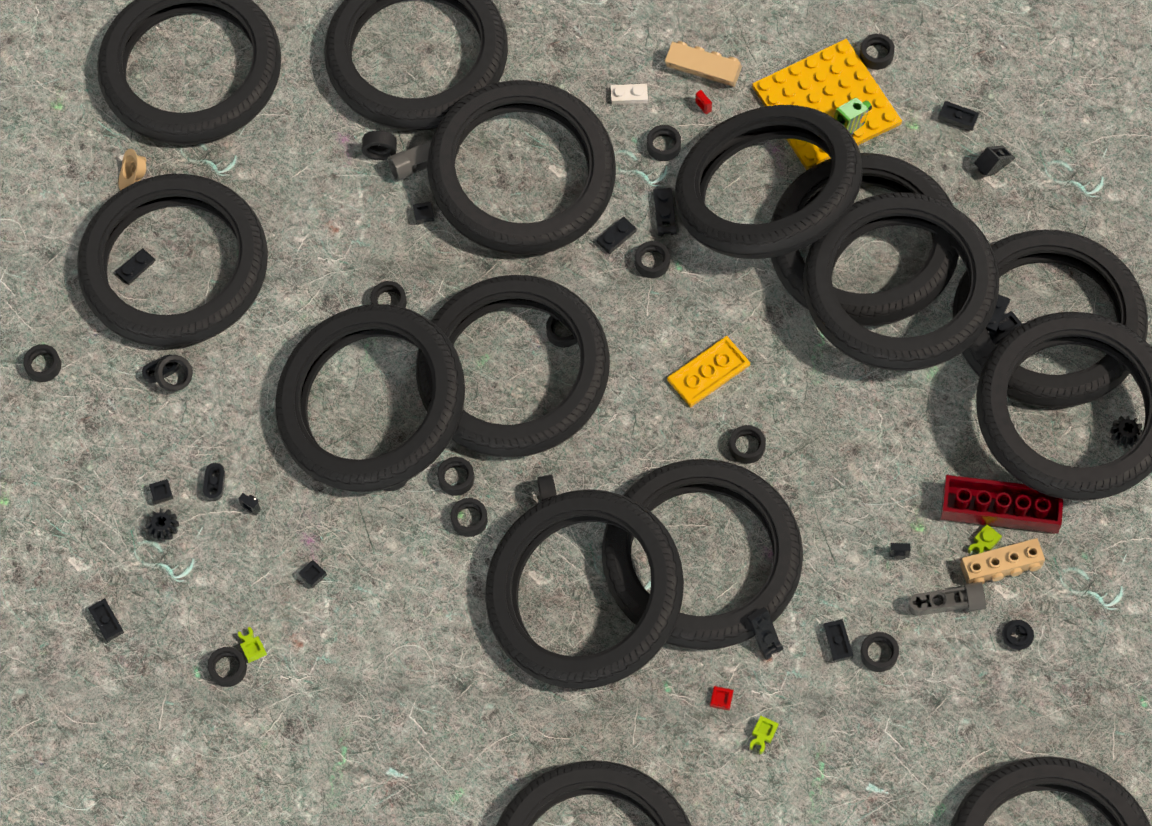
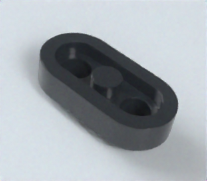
M165 355L146 364L142 369L144 380L148 383H156L155 375L150 376V374L155 372V367L161 359L171 355ZM170 362L166 364L163 368V378L176 373L179 369V363Z
M211 463L205 470L203 493L209 501H217L223 495L225 470L219 463ZM216 472L219 473L218 476H216V477L213 476L214 473H216ZM213 490H216V491H217L216 494H210V493H211V491H213Z

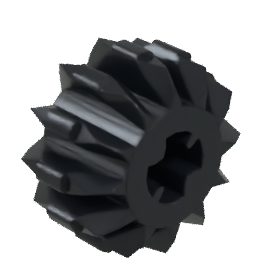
M1130 415L1126 419L1120 416L1118 421H1113V427L1110 429V433L1113 434L1111 439L1117 440V446L1122 443L1124 449L1127 448L1128 444L1133 448L1143 432L1141 430L1142 423L1137 424V418L1131 420Z
M160 508L159 513L152 512L153 517L147 516L149 523H146L145 527L148 529V535L153 536L154 540L157 541L161 538L165 542L166 537L172 539V533L177 534L178 530L176 527H179V522L177 521L176 514H172L171 510L168 509L164 512Z

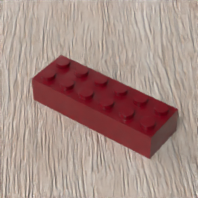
M946 475L943 486L940 520L1059 533L1062 525L1063 499L1040 493L1020 483Z

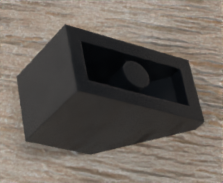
M1003 145L986 147L974 164L982 175H995L1011 163L1015 157Z

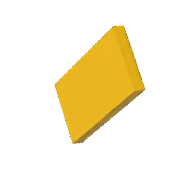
M725 336L667 377V381L691 408L749 367L750 361L729 337Z

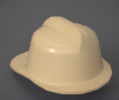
M128 149L123 156L118 180L120 191L134 184V182L140 181L146 173V158L137 155L133 149Z

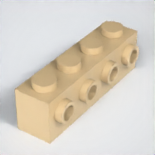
M672 41L665 60L667 67L735 87L742 68L741 62L735 57H722L718 52L712 51L709 53L698 46L694 48L689 47L688 44L682 41L677 43Z
M1038 538L964 557L961 560L960 567L967 584L982 582L984 584L989 580L999 581L1008 575L1018 576L1027 570L1031 572L1037 571L1043 566L1045 557Z

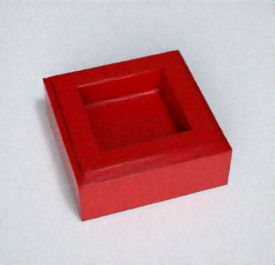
M702 90L696 92L695 103L707 115L712 111V101Z
M714 686L710 707L730 711L734 690Z

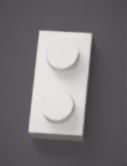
M647 84L611 85L612 105L648 103Z

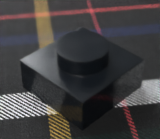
M431 201L413 204L416 224L434 221Z
M168 479L149 484L155 504L174 499Z
M242 493L238 498L240 505L255 516L261 511L259 501L254 496H247Z
M891 543L889 557H894L897 560L909 558L911 551L910 543Z
M312 560L299 572V576L314 588L327 576V573Z

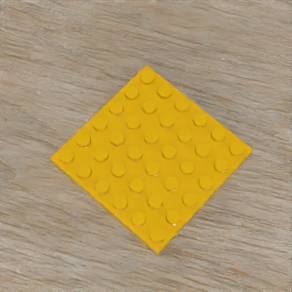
M847 39L752 83V88L764 106H804L824 112L833 118L838 107L854 98H858L861 102L869 101L872 105V110L868 112L864 125L852 134L857 145L902 124L901 118ZM786 139L806 170L825 160L831 159L825 151L814 144L802 140Z

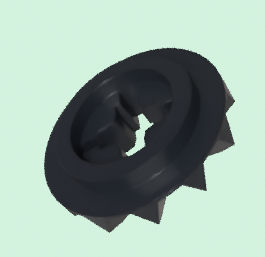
M1012 620L1004 626L1002 638L1004 644L1009 646L1010 649L1020 651L1027 649L1032 644L1034 631L1027 622ZM1017 628L1019 635H1023L1019 642L1016 640V637L1012 636L1015 635Z

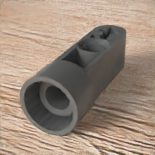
M431 141L388 157L390 170L397 181L427 168Z
M982 582L964 584V587L914 594L909 602V611L915 616L968 609V612L986 609ZM956 595H958L959 603H956ZM939 598L943 601V604L937 606L933 603V600ZM915 602H919L921 608H918Z

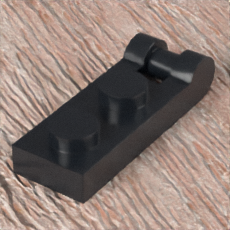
M672 188L653 189L658 236H664V234L669 233L677 235Z
M765 607L747 617L761 654L766 660L770 659L775 652L779 653L783 650L769 612Z

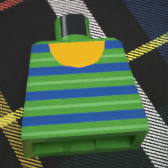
M854 98L836 109L834 119L839 121L852 135L864 125L868 112L872 110V105L867 100L861 102L858 98Z

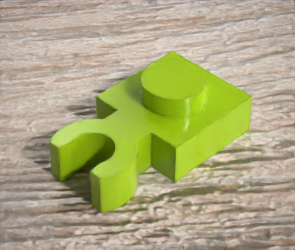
M986 524L974 537L976 543L970 545L968 553H971L972 550H977L979 553H983L984 549L990 551L1001 540L1002 536Z
M248 627L249 634L247 636H243L240 631L238 636L240 641L243 642L240 644L248 663L266 656L267 653L259 636L254 638L252 628Z
M760 715L752 733V736L757 738L751 741L750 750L753 749L754 745L758 744L761 746L759 754H763L765 751V741L771 744L779 723Z

